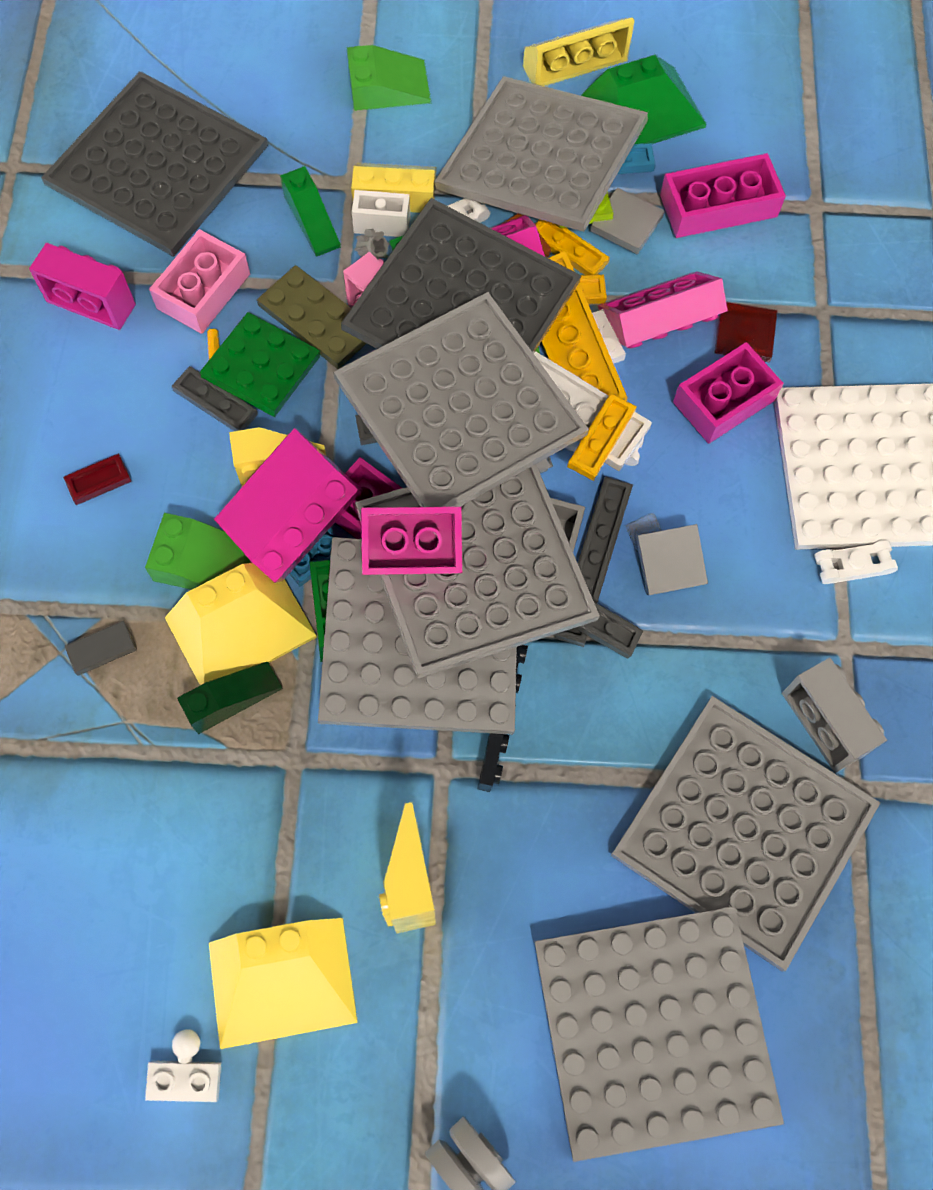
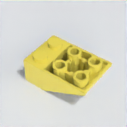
M260 427L229 432L233 464L242 487L288 435ZM311 442L326 455L324 445Z

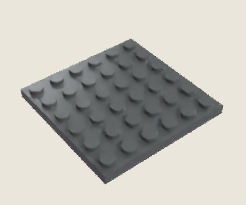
M139 71L41 178L44 185L174 257L268 147L267 138Z
M431 198L341 323V330L378 349L489 292L534 354L579 284L581 275Z

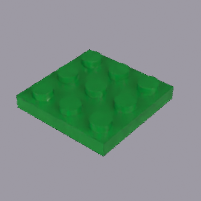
M247 312L201 369V378L275 417L320 358V350Z

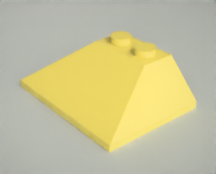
M254 563L241 564L186 592L165 617L200 685L267 661L270 663L317 638L286 580L274 583Z
M343 918L290 923L237 933L209 943L220 1049L358 1023Z

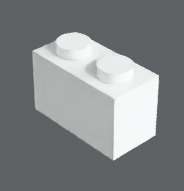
M355 190L352 206L354 233L365 234L366 229H374L375 233L384 232V236L400 237L405 235L410 223V194Z

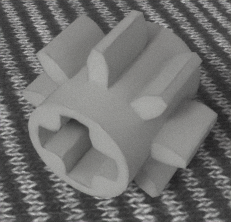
M366 229L365 235L356 236L358 241L354 251H357L361 257L370 252L377 259L387 258L390 243L383 237L384 232L375 233L374 229Z

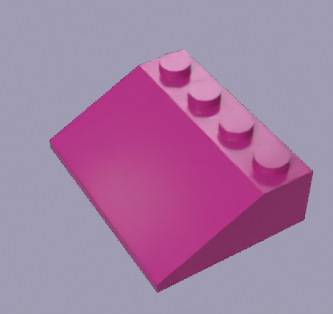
M294 428L214 520L251 562L274 583L283 581L364 490L302 433Z

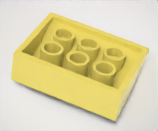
M412 802L405 803L384 880L386 893L379 894L384 919L388 927L394 926L396 933L436 925L435 909Z

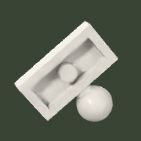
M185 1029L178 1032L173 1038L172 1049L178 1057V1061H150L148 1063L145 1100L217 1102L219 1100L221 1062H192V1057L197 1054L201 1044L200 1038L195 1031Z

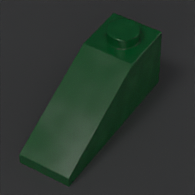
M267 661L205 682L177 697L190 725L197 734H200L283 688Z

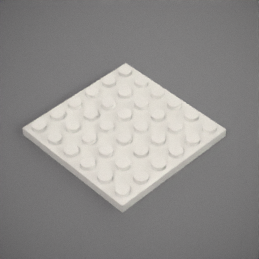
M933 384L781 388L774 401L795 550L852 548L871 545L884 540L890 541L891 547L932 546Z

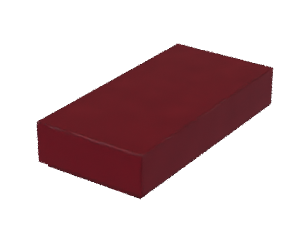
M119 453L63 477L76 505L132 482Z

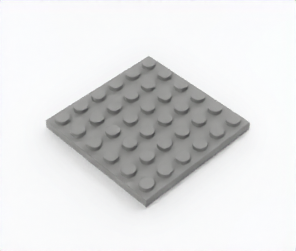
M503 76L436 178L435 188L438 191L584 232L647 123L648 112Z
M489 292L333 372L335 381L421 507H461L587 436L589 431L586 424Z
M536 464L461 506L462 573L380 575L417 679L597 621L600 617ZM408 487L355 502L360 522L361 508L421 507Z
M332 537L318 724L514 734L517 647L417 679L380 575H362L361 539Z
M712 696L611 856L695 913L735 906L744 946L784 972L789 967L878 809L880 802Z
M735 906L534 941L573 1162L784 1124Z

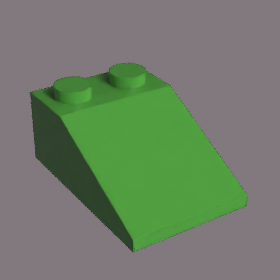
M375 45L347 47L354 111L431 103L424 59Z
M164 513L145 569L154 582L192 590L241 564L252 562L225 531L195 519Z

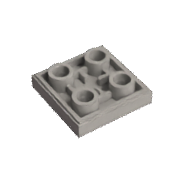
M617 188L610 197L614 213L613 220L593 222L590 231L638 255L663 218L664 210Z
M697 524L636 536L647 595L708 584Z

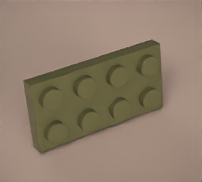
M297 265L292 267L257 299L260 308L300 340L320 350V355L337 369H340L367 344L341 330V323L352 308Z

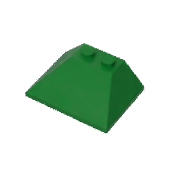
M657 55L608 68L581 95L648 112L647 123L635 144H654L706 128L704 118L675 68Z

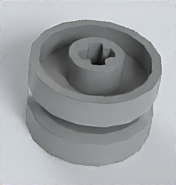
M464 1116L450 1128V1136L460 1149L458 1154L445 1141L440 1139L425 1152L430 1163L451 1190H484L480 1184L483 1180L492 1190H508L516 1182L501 1163L503 1159L482 1133H477Z

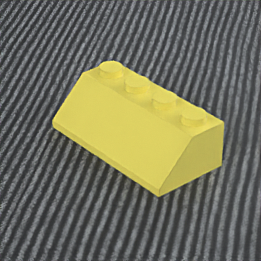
M633 17L617 19L524 47L523 68L532 84L547 86L627 61L634 19Z

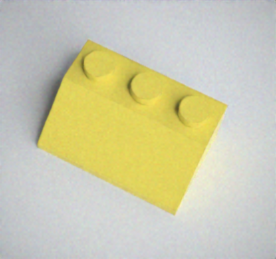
M357 163L353 166L352 199H354L355 190L410 194V212L421 213L431 198L435 199L437 167Z

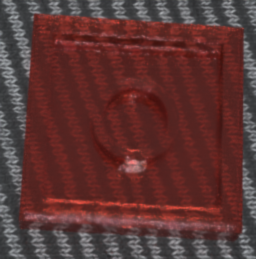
M726 302L728 311L719 314L714 353L727 355L747 342L764 362L770 363L773 355L777 310Z

